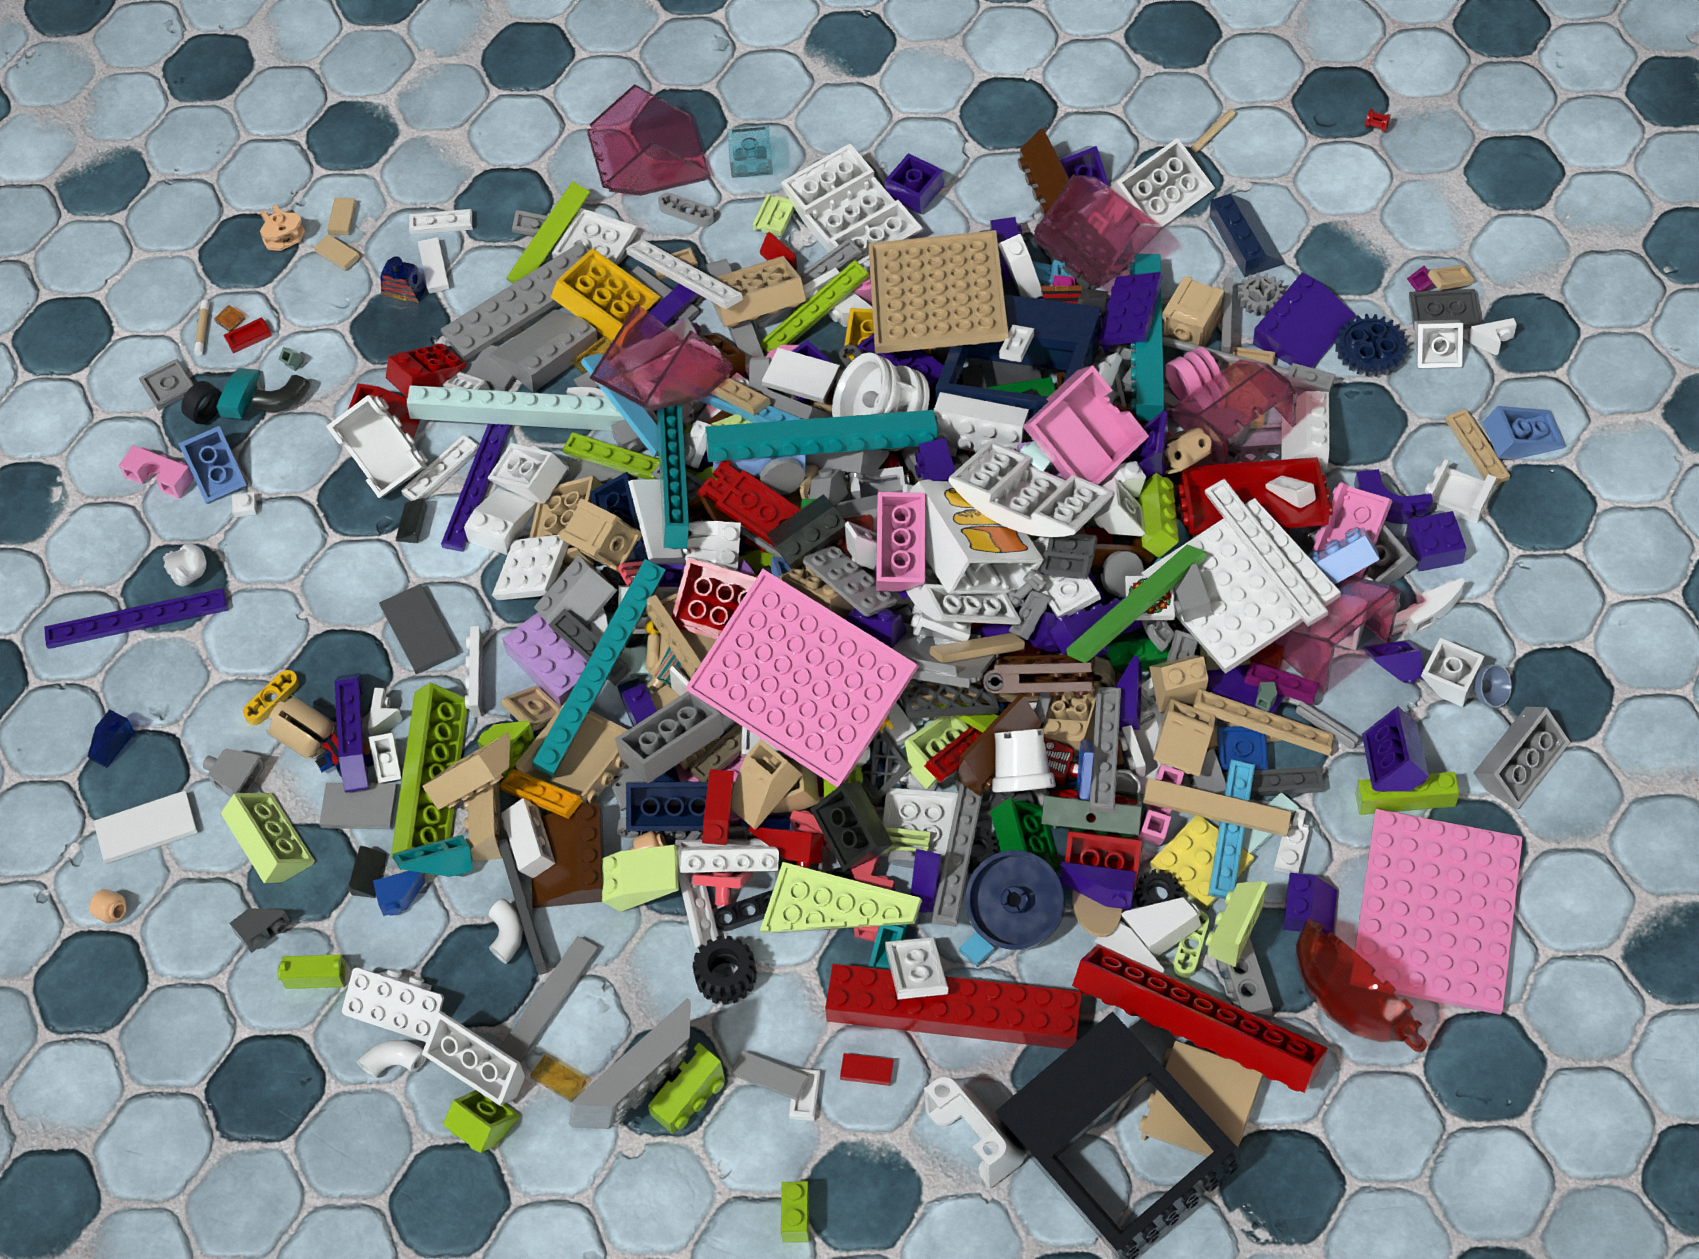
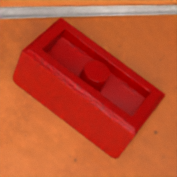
M768 232L761 246L760 255L767 261L784 256L796 271V255L776 236Z

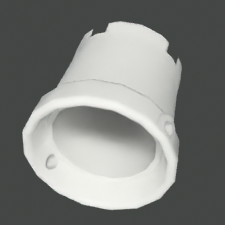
M1043 729L994 733L995 778L992 779L993 792L1035 790L1056 786L1054 774L1049 769Z

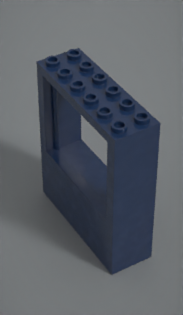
M1004 295L1008 333L1012 325L1034 328V337L1022 361L1017 362L999 358V351L1004 341L951 347L936 385V402L940 392L1029 409L1028 420H1030L1048 403L1047 396L958 385L957 382L966 358L1066 370L1064 383L1077 370L1092 366L1099 348L1098 334L1101 333V307Z

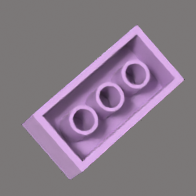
M537 612L503 637V644L506 653L542 691L561 707L568 699L588 662L549 627L550 623Z

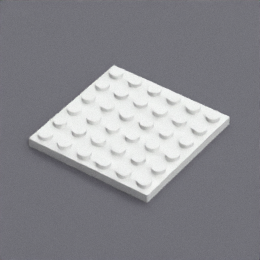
M1255 498L1245 504L1324 607L1341 597V592ZM1224 518L1141 572L1142 576H1151L1187 544L1206 552V559L1198 565V569L1211 603L1212 614L1184 622L1182 614L1177 615L1175 606L1174 610L1175 616L1225 674L1304 622ZM1182 580L1173 587L1174 601L1177 600L1176 590Z

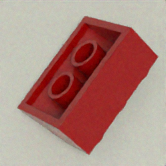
M1070 828L1068 831L1065 862L1136 872L1134 889H1136L1143 838L1123 837L1110 833L1098 834L1094 831L1086 830L1080 832L1073 831Z

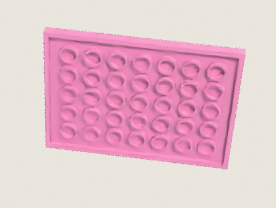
M762 569L685 689L831 784L839 787L849 777L914 676L919 665Z
M1376 809L1349 985L1501 1015L1504 1004L1522 836Z

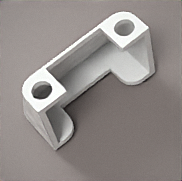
M367 395L326 427L336 441L346 447L368 477L366 482L377 497L383 498L428 467L426 464L428 459L421 450L418 452L413 446L415 441L409 433L404 434L400 428L402 426L400 420L395 415L391 416L388 412L389 406L382 397Z
M940 1077L924 1088L926 1113L933 1122L940 1126H948L962 1116L980 1137L981 1140L973 1145V1149L983 1160L979 1166V1175L989 1189L1023 1163L1025 1157L1022 1148L971 1089L948 1077ZM985 1145L991 1150V1155H987L984 1152Z

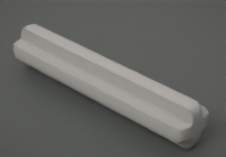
M1300 702L1297 706L1296 713L1321 730L1334 734V738L1353 749L1358 744L1359 737L1314 707L1305 702Z

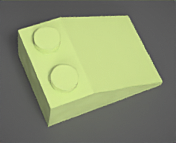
M676 845L625 850L602 858V902L620 912L679 890L678 852Z

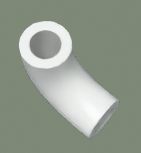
M503 898L498 900L489 912V918L497 924L499 929L498 937L489 946V949L501 962L507 964L521 945L523 925L519 913Z
M390 1040L373 1046L357 1060V1063L367 1074L376 1078L385 1068L393 1065L403 1066L411 1072H416L425 1063L427 1057L422 1055L424 1049L408 1041Z

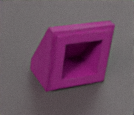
M1425 265L1407 278L1415 291H1430L1437 288L1428 277L1429 270Z

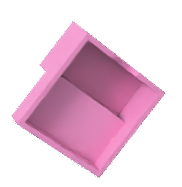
M1093 365L1077 370L1047 398L1048 403L1023 425V428L1065 480L1071 475H1075L1098 485L1141 445L1149 435L1130 411L1120 412L1117 407L1111 404L1107 394L1112 389Z

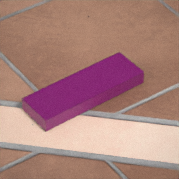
M1251 662L1244 683L1259 687L1260 682H1275L1277 694L1308 704H1313L1320 684L1255 662Z

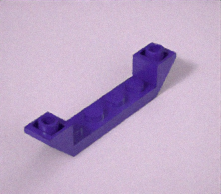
M361 673L338 676L334 682L339 762L344 791L348 793L368 790L369 784L368 769L364 760L360 700V694H363Z

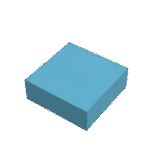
M976 932L959 948V952L978 967L994 952V947Z

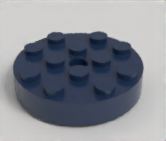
M1021 850L1002 851L985 859L972 873L965 892L966 912L975 931L987 942L1008 950L1030 949L1045 942L1059 927L1066 905L1064 886L1055 869L1039 856ZM1015 893L1021 896L1019 907H1012L1009 902L1010 897Z

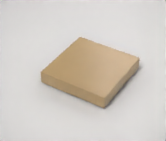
M537 685L504 697L501 705L519 722L528 721L533 732L544 728L561 708Z

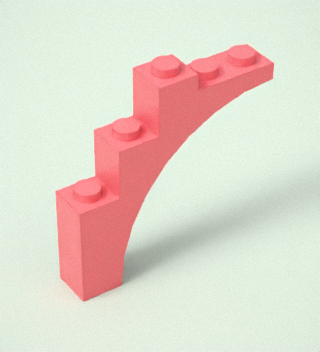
M792 811L790 817L792 830L823 834L812 813L808 811ZM824 836L823 844L826 845L832 851L830 845L828 844ZM880 855L849 870L854 881L895 891L894 881L886 876H876L881 861ZM879 926L855 927L854 935L857 938L875 942Z

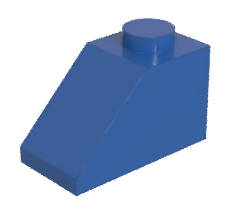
M405 871L373 881L382 915L393 916L408 909L425 884L423 873Z

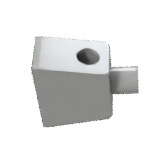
M228 748L221 752L218 759L208 755L203 762V768L209 770L208 777L212 785L230 797L237 793H249L265 768L259 755Z

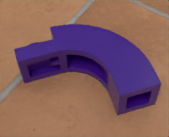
M1379 469L1356 472L1354 482L1356 489L1392 500L1385 519L1386 522L1407 524L1408 519H1411L1412 516L1431 514L1433 505L1431 493L1399 496L1385 488Z

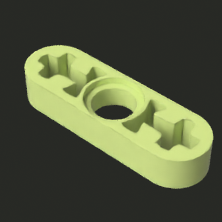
M1199 910L1201 913L1199 916L1201 927L1198 928V932H1192L1182 939L1177 949L1173 969L1180 978L1192 977L1198 965L1209 927V917L1202 910ZM1188 939H1194L1198 942V947L1189 949L1185 946L1184 942ZM1186 955L1190 957L1189 967L1183 970L1181 965H1183Z

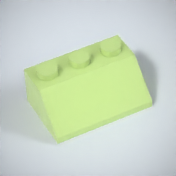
M955 716L938 717L905 740L908 762L912 766L910 772L926 790L936 784L938 780L924 765L969 728L962 720Z
M1266 882L1237 883L1235 890L1228 892L1224 903L1227 907L1224 912L1220 910L1215 921V925L1218 926L1215 932L1210 931L1205 945L1209 946L1207 956L1236 967L1264 906L1267 889Z

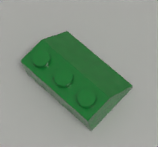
M1144 627L1137 629L1135 633H1125L1115 637L1108 644L1109 651L1102 658L1110 661L1116 672L1115 676H1117V672H1125L1134 656H1139L1143 667L1142 672L1150 671L1149 666L1167 661L1171 641L1167 648L1161 652L1151 641Z
M1010 797L990 811L1000 852L1008 850L1030 852L1048 862L1056 872L1060 870L1050 830L1047 825L1041 824L1042 806Z

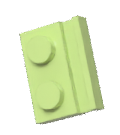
M767 194L753 222V230L760 229L764 233L770 232L773 235L782 237L795 210L790 200L780 196L771 197L770 194Z

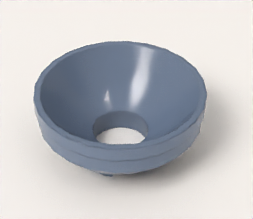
M1498 664L1483 667L1474 681V691L1479 701L1483 705L1493 708L1501 707L1508 701L1512 687L1508 671ZM1484 679L1487 682V690L1485 692L1482 691V681Z

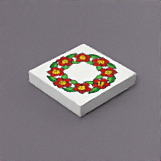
M1125 576L1126 597L1150 576ZM1173 588L1136 620H1174Z

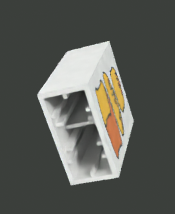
M922 480L918 481L910 490V493H925V558L948 594H1009L1013 589L1018 591L1026 583L1023 580L1025 575L1031 569L1036 572L1044 560L1026 533L1007 528L986 517L971 506L954 489L949 481Z

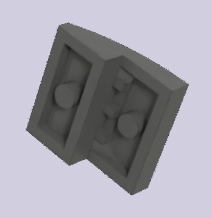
M1075 533L1074 535L1063 537H1049L1047 551H1044L1043 554L1044 560L1042 561L1040 573L1049 576L1087 579L1096 550L1097 536Z

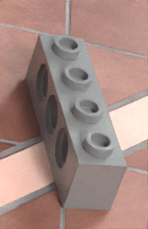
M1249 937L1236 967L1219 960L1218 965L1221 972L1225 971L1227 977L1225 979V987L1228 994L1232 993L1234 999L1232 1005L1267 1019L1271 1018L1273 1006ZM1242 969L1246 973L1238 974L1235 972V970ZM1249 991L1253 996H1244L1242 992Z

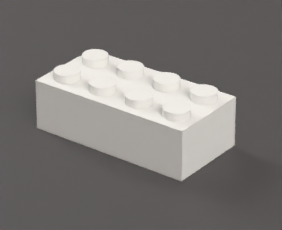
M940 392L934 408L938 427L937 440L945 438L948 446L978 452L991 440L1018 452V443L1026 442L1027 431L1023 428V425L1028 421L1029 409Z

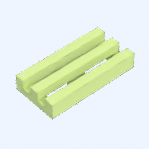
M884 827L893 843L904 846L923 847L921 849L892 845L884 853H890L893 850H905L915 854L916 849L928 851L930 832Z

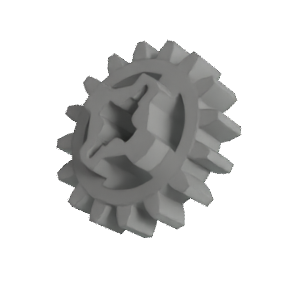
M1256 273V277L1248 275V281L1242 279L1241 285H1238L1237 300L1240 301V307L1246 306V312L1253 310L1254 315L1261 312L1265 316L1266 311H1270L1284 294L1285 288H1282L1281 281L1276 282L1275 276L1268 278V273H1265L1264 277Z

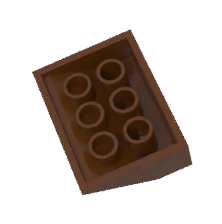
M580 804L569 819L556 813L542 816L541 819L556 864L535 878H532V907L540 908L602 902L604 840L603 815L600 804Z

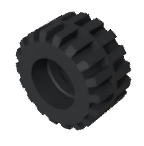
M717 936V940H707L706 946L702 944L699 947L700 953H695V962H693L692 966L699 992H703V996L707 1000L712 998V1002L716 1004L722 1001L723 1005H728V1001L733 1000L734 1004L738 1002L739 997L746 998L747 991L751 992L754 988L753 983H756L757 979L754 955L750 951L747 944L743 945L742 940L739 938L734 941L732 936H727L726 939H722V936ZM722 963H732L738 967L737 971L728 977H717L712 974L713 969Z

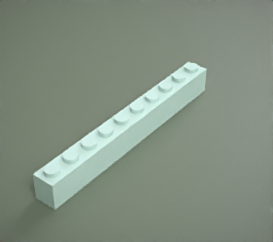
M410 386L407 398L410 419L612 431L611 425L625 420L608 397Z

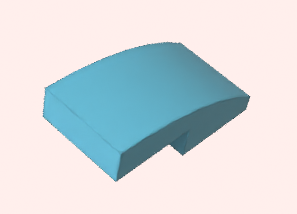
M1054 260L1052 265L1032 261L1040 284H1052L1054 275L1072 277L1062 269V266H1067L1065 262L1061 263Z

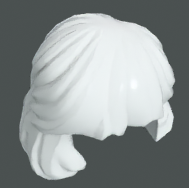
M185 544L180 550L170 551L163 556L165 561L164 568L171 575L174 583L179 586L189 585L200 578L205 572L206 558L202 549L196 545Z

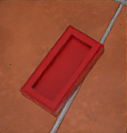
M261 317L223 336L234 354L271 337L272 334Z
M844 1053L840 1080L890 1086L894 1059Z

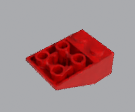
M435 344L388 356L386 379L408 398L410 386L440 387L466 368L467 364L444 344Z
M357 384L348 410L367 395L382 397L389 406L387 410L391 416L395 415L402 423L400 428L404 434L409 433L414 439L421 419H410L407 398L379 386Z

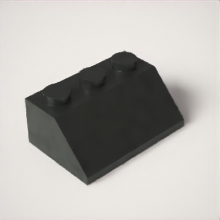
M823 494L766 535L792 570L798 569L804 564L803 559L805 556L825 549L845 536L846 522L834 505Z
M860 781L840 785L810 809L843 872L877 857L893 845Z

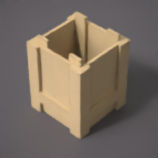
M1184 276L1162 313V319H1164L1162 336L1205 347L1222 318L1220 310L1224 290L1222 288L1210 287L1192 280V277Z
M580 498L576 505L577 509L558 538L579 549L584 555L619 572L617 568L621 563H625L636 542L642 537V533L622 521L618 516Z

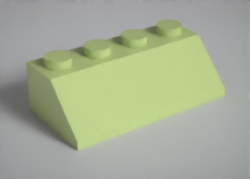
M272 793L233 794L221 815L264 883L284 882L314 864L313 857Z

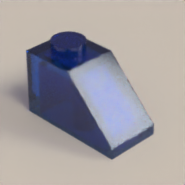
M110 709L95 727L87 756L90 760L108 768L135 734L128 718Z

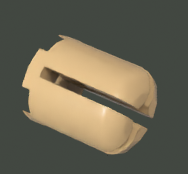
M291 695L293 698L285 703L280 701L274 707L268 717L272 719L270 729H266V732L302 757L315 759L327 749L295 725L299 724L325 742L331 739L335 732V726L328 717L298 697Z

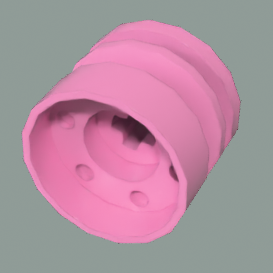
M1200 346L1187 352L1184 357H1178L1168 362L1164 368L1165 377L1171 391L1178 400L1186 404H1190L1202 397V393L1208 394L1212 390L1218 389L1222 384L1221 373L1216 361L1205 348Z

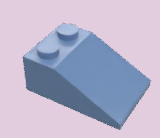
M1497 406L1483 421L1495 453L1501 459H1520L1563 449L1566 446L1550 410Z
M220 426L178 443L206 504L247 486Z

